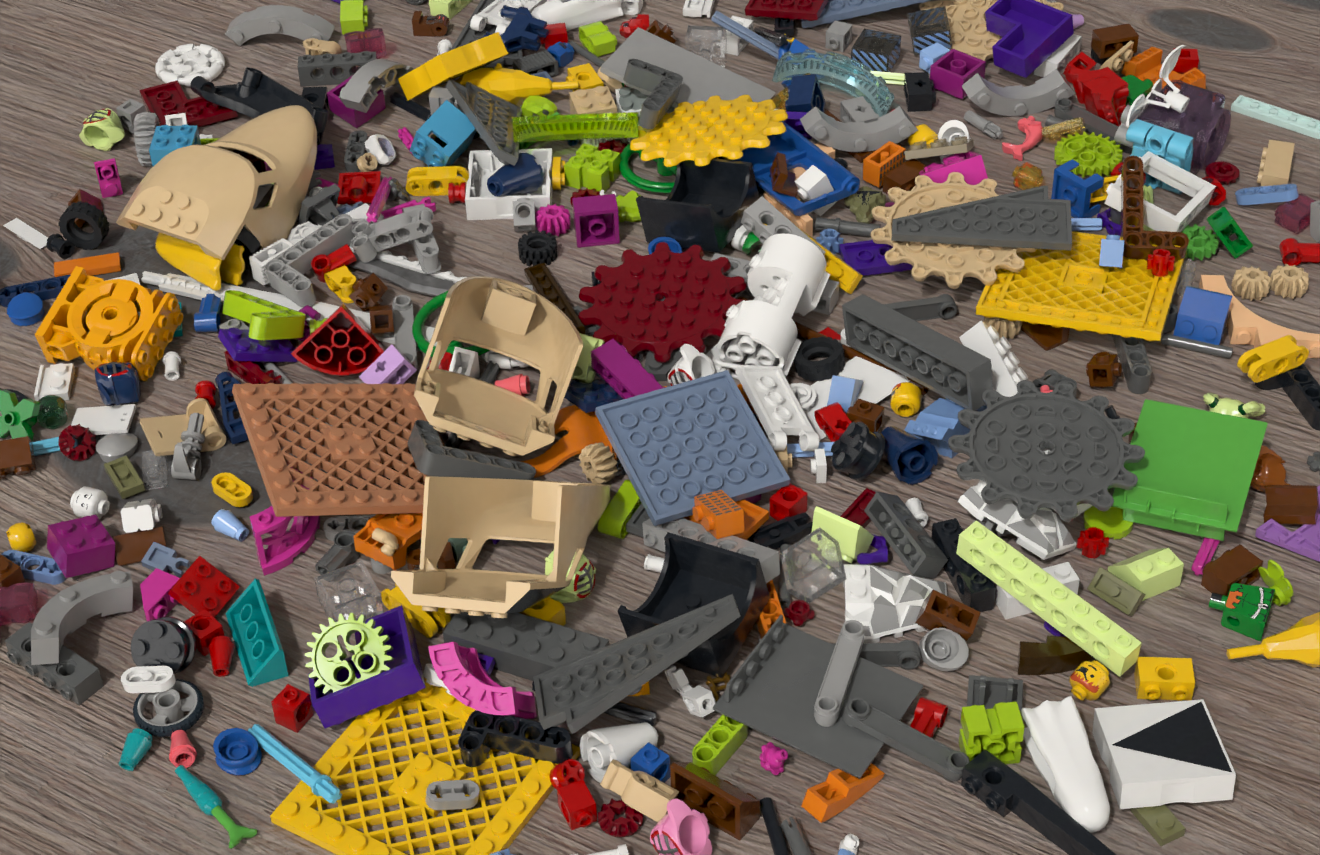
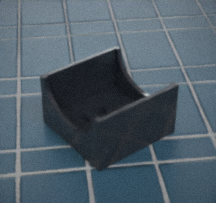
M714 158L706 166H696L693 160L680 162L677 165L674 186L666 200L638 196L636 202L647 243L658 237H670L675 239L682 248L699 245L704 251L720 253L735 236L737 229L743 225L741 220L744 210L759 199L752 163Z
M667 532L664 537V563L653 591L646 601L634 611L628 610L626 606L621 605L617 610L628 638L733 594L741 616L690 651L687 656L675 662L723 678L770 599L760 561L754 557Z

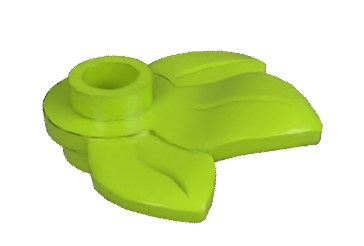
M1270 559L1268 560L1267 569L1259 567L1258 570L1265 584L1269 588L1275 589L1273 603L1277 606L1287 605L1291 602L1290 597L1293 596V587L1289 579L1284 577V571L1276 561Z

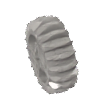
M142 112L137 114L134 119L137 157L142 166L153 167L149 148L156 126H160V122L155 113Z

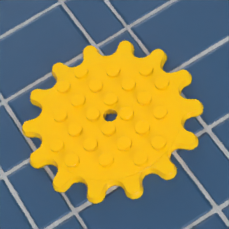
M715 95L709 97L706 102L696 101L693 104L681 102L673 112L666 113L654 129L637 126V135L640 138L631 140L630 149L634 151L642 150L640 156L642 161L664 158L663 163L666 167L676 166L686 160H693L696 166H706L716 157H727L728 159L735 160L743 157L742 150L746 148L768 147L770 141L767 136L785 133L786 127L780 121L788 119V114L784 109L774 110L776 105L773 100L753 102L750 95H741L734 100H722L720 96Z

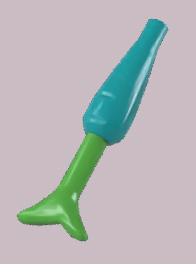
M180 765L176 768L175 773L182 780L199 809L208 816L213 815L227 830L230 838V849L237 846L243 838H252L257 835L258 831L256 829L237 825L222 809V800L218 794L207 784L191 774L185 766Z

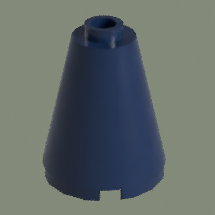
M527 152L519 153L515 166L504 164L488 178V190L494 196L532 194L538 191V188L543 184L544 175L540 164L537 165L534 160L536 158Z
M894 426L887 427L881 432L885 438L884 454L898 480L913 485L924 481L932 474L930 470L933 465H937L938 452L931 442Z

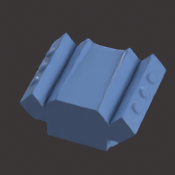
M939 398L921 411L916 421L910 420L904 431L931 442L940 455L948 456L952 459L958 453L950 449L948 444L949 438L953 435H965L970 432L958 420V412L966 408L947 398ZM984 405L975 411H984L986 410L987 406Z

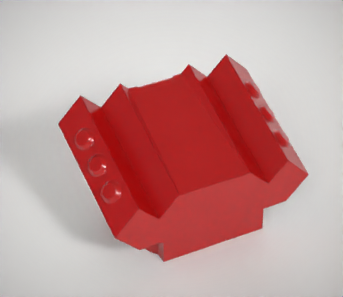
M1108 67L1092 71L1071 68L1069 74L1078 102L1085 104L1086 110L1119 127L1121 125L1122 113L1126 107V99L1129 95L1128 83Z

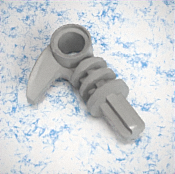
M193 413L190 415L187 431L181 433L183 442L175 445L171 465V474L174 479L199 480L202 470L200 451L202 450L201 444L205 442V436L201 434L204 422V415Z

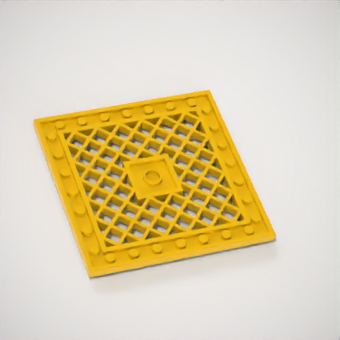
M1072 231L1071 251L1036 249L1034 252L1016 253L1018 257L1022 258L1025 262L1020 272H1012L1007 269L995 270L997 280L993 285H985L976 306V315H983L986 318H1004L1008 321H1025L1030 324H1045L1055 328L1066 327L1077 331L1087 330L1099 334H1115L1124 338L1136 337L1143 338L1146 341H1160L1185 257L1175 261L1174 271H1168V275L1164 277L1154 276L1151 273V269H1147V260L1128 259L1123 256L1122 268L1099 266L1101 239H1106V236Z
M424 678L426 688L419 690L415 694L396 699L388 705L374 708L366 714L358 715L313 766L322 775H328L332 783L338 788L340 785L354 783L355 788L340 791L342 797L336 801L338 807L323 810L322 805L329 804V802L322 796L313 794L311 788L301 780L274 810L270 818L272 823L336 855H407L403 853L404 851H409L410 855H414L413 849L429 846L430 852L418 855H490L491 853L509 848L553 791L554 787L550 782V771L558 764L511 752L494 757L493 752L500 750L491 748L488 753L489 758L480 766L455 765L454 760L462 759L460 749L452 751L451 746L458 745L461 734L448 736V731L462 729L463 731L469 716L475 709L464 705L453 695L448 694L446 688L428 684L426 682L427 679ZM418 709V713L405 716L403 714V711ZM440 719L438 724L428 726L425 724V721ZM421 722L422 727L407 730L406 725ZM397 727H402L403 731L388 734L387 731ZM439 733L444 735L443 738L429 740V735ZM420 737L425 739L424 742L410 744L409 741ZM402 741L406 743V746L391 749L390 744ZM572 744L573 756L571 759L577 760L580 756V747ZM383 745L387 747V750L373 753L371 748ZM447 748V752L435 755L432 753V750ZM409 756L407 761L394 763L393 758ZM390 760L389 765L375 767V762ZM530 760L531 765L516 766V762ZM511 764L512 769L497 771L498 766ZM371 765L370 769L357 772L355 770L356 766ZM492 768L493 773L478 776L477 771ZM473 772L474 777L466 779V773ZM393 774V779L378 782L377 777ZM526 776L521 782L520 777ZM372 778L374 780L373 784H368L364 786L358 785V781L368 780ZM515 778L516 784L501 786V781ZM436 781H474L480 789L478 802H480L481 808L472 810L462 809V812L447 815L446 810H433L425 802L427 787ZM496 783L497 788L482 791L481 786ZM388 791L389 796L381 797L380 792ZM436 793L437 798H442L439 793ZM377 794V799L363 802L361 800V796ZM511 795V796L508 798V800L505 802V798H504V797ZM357 798L358 803L342 806L341 801ZM500 798L501 803L490 806L485 804L487 800ZM403 803L406 804V805H408V806H410V807L404 808ZM399 804V810L384 812V807ZM380 809L381 814L368 817L364 815L365 811ZM440 812H442V816L436 817ZM360 813L361 818L345 821L344 816ZM426 814L429 815V816H431V817H433V818L427 819ZM422 815V821L407 823V818ZM495 815L490 821L489 816ZM338 817H340L341 822H340V821H337V820H335V819H333V818H338ZM484 817L485 823L470 826L469 820ZM402 819L403 825L388 828V822ZM465 822L466 827L450 830L449 825ZM383 824L384 829L368 833L367 827ZM445 826L446 832L431 835L430 829ZM361 828H363L364 833H362V832H360V831H358V830H356V829H361ZM426 831V836L415 839L410 837L411 833ZM406 835V841L391 844L390 838ZM479 835L478 838L474 841L473 836ZM469 838L470 843L454 846L453 840ZM386 839L387 844L380 842V840ZM449 842V848L434 851L433 845Z

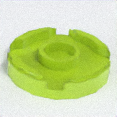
M1091 506L1084 511L1085 529L1090 527L1099 528L1104 531V537H1114L1113 540L1121 539L1132 531L1133 522L1123 520V509L1111 507L1107 511H1100L1096 507Z

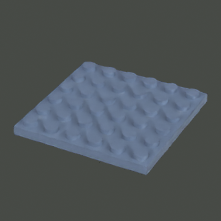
M728 370L596 407L595 414L654 526L693 515L692 508L695 506V496L722 490L736 502L788 486L790 483L787 472Z

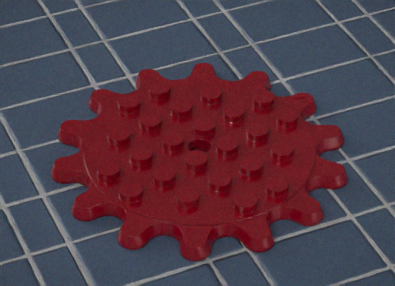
M660 242L656 245L652 254L643 256L637 254L634 250L628 249L622 254V265L618 267L598 266L595 269L594 276L601 283L597 286L583 287L579 292V299L583 302L592 303L593 306L582 310L578 317L583 325L595 324L600 327L594 332L593 337L604 340V344L614 339L623 345L633 358L638 352L649 350L653 352L654 359L657 362L663 363L671 359L673 350L680 348L684 344L692 345L700 353H704L706 350L703 342L704 338L709 335L721 337L725 329L724 324L727 318V311L732 305H737L743 301L732 296L737 292L744 291L747 288V283L740 276H724L725 272L731 269V263L726 257L706 261L702 259L704 251L699 245H692L683 253H673L667 243Z

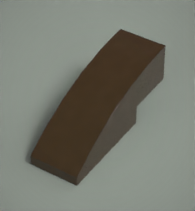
M1047 635L1046 643L1020 641L1018 675L1063 673L1076 670L1084 661L1092 662L1098 660L1068 637Z

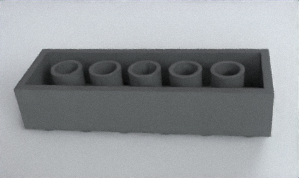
M461 612L454 615L443 632L444 643L457 642L459 646L476 648L477 653L495 659L496 663L493 669L534 681L533 677L609 645V639L522 613H508L507 618H493L488 614L473 616L468 615V612Z

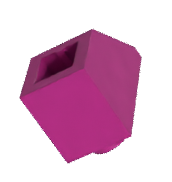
M115 158L94 162L102 198L122 195L123 190Z
M156 568L140 584L143 608L147 621L166 617L174 606L179 604L178 601L168 594L170 589L180 579L179 577Z

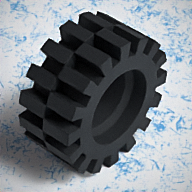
M535 230V233L530 231L528 235L523 234L518 242L519 259L529 267L532 264L534 266L541 263L550 265L551 261L554 262L558 256L556 237L552 236L550 232L546 234V231L543 230L541 233Z

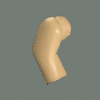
M376 528L373 531L372 538L384 544L381 547V552L387 556H393L394 551L398 550L399 547L396 536L380 528Z

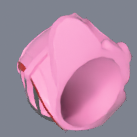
M669 800L667 803L668 814L651 831L650 842L659 855H711L712 845L708 838L710 830L705 814L695 809L691 810L682 800Z

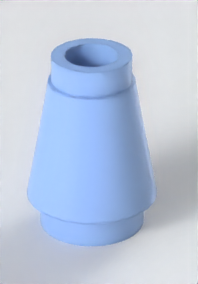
M221 509L212 519L215 531L240 542L246 539L249 534V529L230 510Z

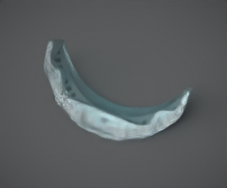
M806 49L803 53L794 54L791 51L785 52L777 62L772 79L773 82L792 80L793 76L816 74L819 83L836 87L855 98L863 96L871 104L872 109L879 117L888 114L894 101V94L890 93L885 86L886 81L881 76L876 77L872 74L871 68L857 60L829 51L826 54L817 53L815 49Z

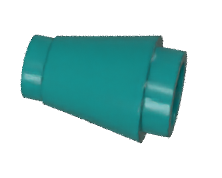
M134 728L132 732L128 733L118 763L119 766L125 770L133 771L152 747V735L139 728Z

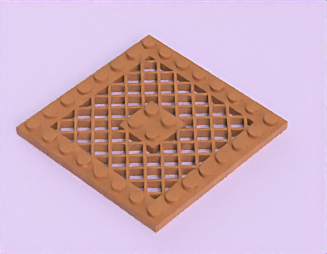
M233 384L232 393L275 516L423 513L425 486L423 484H425V477L428 475L415 469L417 467L412 455L409 454L411 452L407 444L415 421H427L414 396L416 384Z

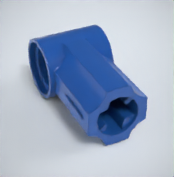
M206 294L202 298L199 312L194 314V328L196 332H219L218 326L220 325L222 302L221 298L215 296V294Z

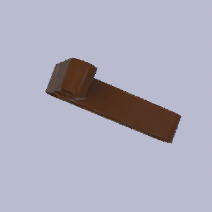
M1138 156L1127 157L1123 162L1121 173V240H1124L1123 256L1128 259L1147 260L1148 254L1153 255L1154 250L1166 249L1170 252V256H1175V261L1181 260L1186 256L1189 243L1186 234L1168 231H1143V161Z

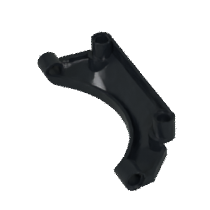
M246 67L242 82L237 84L214 86L212 82L202 76H196L190 84L191 90L207 101L232 109L253 119L282 107L302 106L313 117L317 132L325 131L329 111L320 108L257 69Z

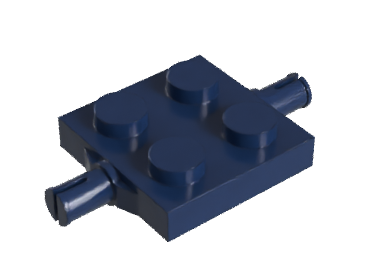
M577 379L572 380L571 386L567 388L564 398L586 413L595 411L596 407L623 400L602 379H595L591 383L585 384Z

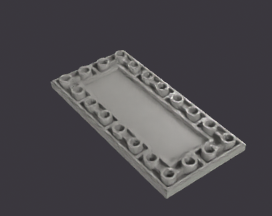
M639 27L600 68V72L609 78L616 79L628 87H633L645 95H650L651 92L628 84L623 80L629 59H638L681 75L683 81L678 98L672 105L674 108L681 102H689L690 104L696 101L706 102L709 97L715 95L720 96L722 100H734L741 95H750L753 102L773 100L776 92Z

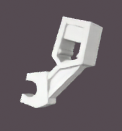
M672 665L664 670L672 689H675L682 696L690 714L703 718L714 712L713 706L716 702L712 691L699 685L692 688L688 684L689 681L682 668L676 670V666Z

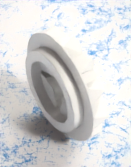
M803 383L789 384L795 396L798 395L800 397L798 402L803 410L808 411L809 406H814L816 392L811 386Z

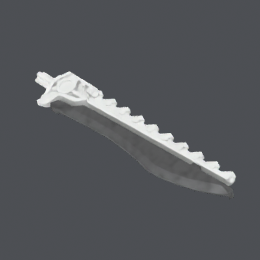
M309 221L301 225L299 224L291 230L287 241L294 245L320 228L321 225L317 226ZM348 244L357 259L349 264V267L370 274L374 273L376 276L394 283L407 291L436 297L448 291L456 282L467 278L455 277L451 271L427 274L422 271L419 261H408L404 255L393 256L389 250L379 251L372 261L364 263L360 261L351 244Z

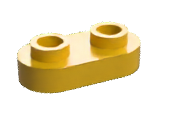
M553 157L552 159L553 190H561V186L565 185L564 165L566 163L561 161V157Z
M224 472L213 477L211 481L213 492L232 506L244 507L253 500L251 487L235 475Z

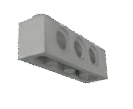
M763 196L744 210L741 223L746 230L756 235L762 244L768 237L775 234H793L810 241L825 255V251Z

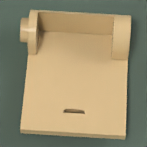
M197 398L191 401L187 406L186 414L140 418V424L155 457L174 455L175 445L183 442L181 433L187 431L190 415L193 413L204 415L201 434L205 436V442L201 444L202 450L200 452L214 451L224 446L226 436L206 399Z

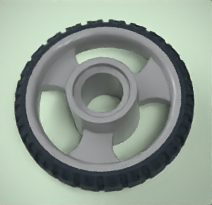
M176 679L173 687L167 691L139 694L134 702L133 715L140 729L154 736L169 737L174 731H187V729H190L197 723L204 710V700L201 691L196 685L189 681L187 682V680ZM177 691L187 693L190 696L181 699ZM149 701L153 702L156 716L151 720H147L143 715L144 708ZM184 711H190L189 714L184 717Z

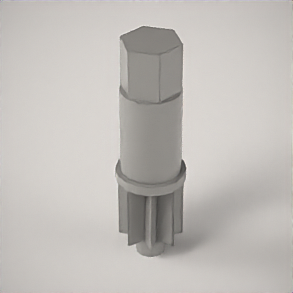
M970 110L965 113L963 119L981 130L982 133L993 139L1003 137V130L992 121H988Z

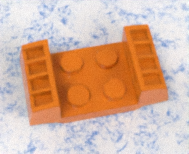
M1150 47L1132 57L1129 62L1125 61L1121 72L1123 75H1133L1142 81L1150 79L1153 86L1158 79H1162V94L1166 95L1169 91L1173 92V89L1163 78L1159 77L1162 67L1163 50ZM1193 68L1184 74H1179L1172 70L1169 74V80L1176 88L1180 89L1179 93L1188 98L1206 90V75L1197 68Z
M423 513L376 514L367 521L365 527L353 536L355 551L383 565H387L393 570L406 565L407 547L422 537ZM376 528L396 536L399 547L398 550L394 551L393 556H387L382 553L381 547L384 544L372 538V533Z

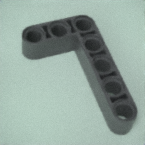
M629 59L623 80L628 84L651 92L642 104L638 125L646 129H654L678 98L683 77L638 59Z
M1171 303L1163 333L1171 332L1175 329L1178 307L1174 303ZM1112 334L1129 391L1135 394H1145L1149 390L1152 369L1142 338H1124L1120 335Z
M424 420L415 421L407 442L418 471L428 476L533 480L536 474V469L528 463L443 446L437 430L433 428V425Z

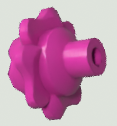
M772 742L761 747L762 753L759 757L761 767L766 771L772 772L775 776L784 772V762L788 758L787 751L774 746Z

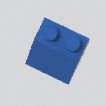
M1186 286L1173 335L1220 345L1226 327L1232 295Z

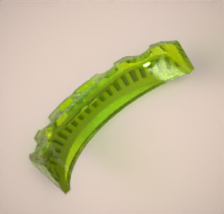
M638 112L511 117L514 142L639 137Z

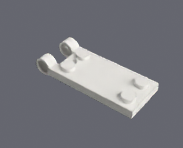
M495 0L480 13L472 17L470 27L473 30L482 32L486 23L496 25L495 33L499 32L501 35L512 21V19L501 17L500 12L504 5L513 8L526 7L531 13L537 6L544 4L548 0Z
M738 365L735 373L768 436L767 439L773 450H785L787 446L786 435H799V445L802 451H815V449H818L819 436L814 432L780 366Z

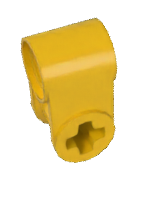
M344 265L325 273L324 278L328 288L343 303H354L349 295L354 290L352 285L357 279L347 266Z

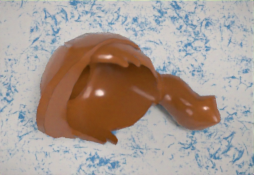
M1262 445L1250 486L1258 491H1265L1267 485H1290L1285 481L1286 470L1282 464L1285 463V460L1273 450Z

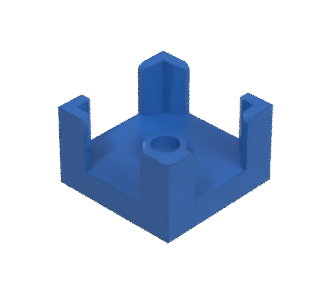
M1072 159L1054 169L1051 199L1071 200V216L1073 218H1091L1100 212V204L1089 208L1091 193L1103 186L1104 178L1098 174H1094L1085 180L1070 172L1079 166V163Z

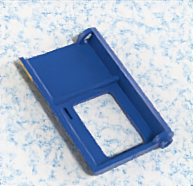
M784 121L780 122L785 125L786 132L767 136L770 141L768 147L746 148L742 150L743 157L733 160L752 163L756 184L795 216L804 215L855 194L860 185L858 177ZM777 152L785 154L787 171L796 167H802L806 171L812 165L817 167L827 175L834 191L825 193L805 203H802L796 197L772 191L770 168Z

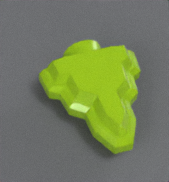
M631 190L625 196L618 195L616 197L619 222L641 221L636 198L641 195Z

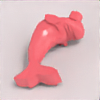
M1033 116L1018 121V129L1026 134L1023 144L1002 143L1003 152L1012 154L1013 158L1019 161H1023V152L1036 146L1043 137L1041 122L1035 121Z

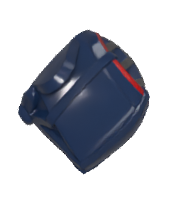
M110 362L100 364L95 368L97 387L105 405L113 406L114 404L121 405L139 402L141 391L139 376L136 368L131 363Z

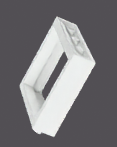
M1148 151L1142 157L1139 156L1143 161V172L1193 198L1176 216L1143 199V224L1155 231L1181 232L1209 203L1216 186ZM1120 174L1116 182L1108 186L1106 190L1108 196L1105 204L1121 212Z

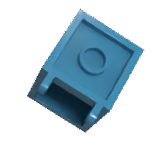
M446 100L416 131L409 151L412 152L416 159L422 160L427 164L428 167L451 166L471 145L477 130L463 112ZM431 133L435 134L447 145L444 148L441 147L429 135Z
M156 126L149 148L152 166L154 167L163 157L176 149L190 145H201L198 126Z

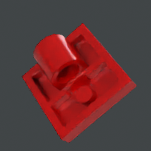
M381 171L340 173L338 204L350 205L360 201L371 204L382 180Z
M199 556L170 589L168 594L196 615L206 609L215 618L240 586Z

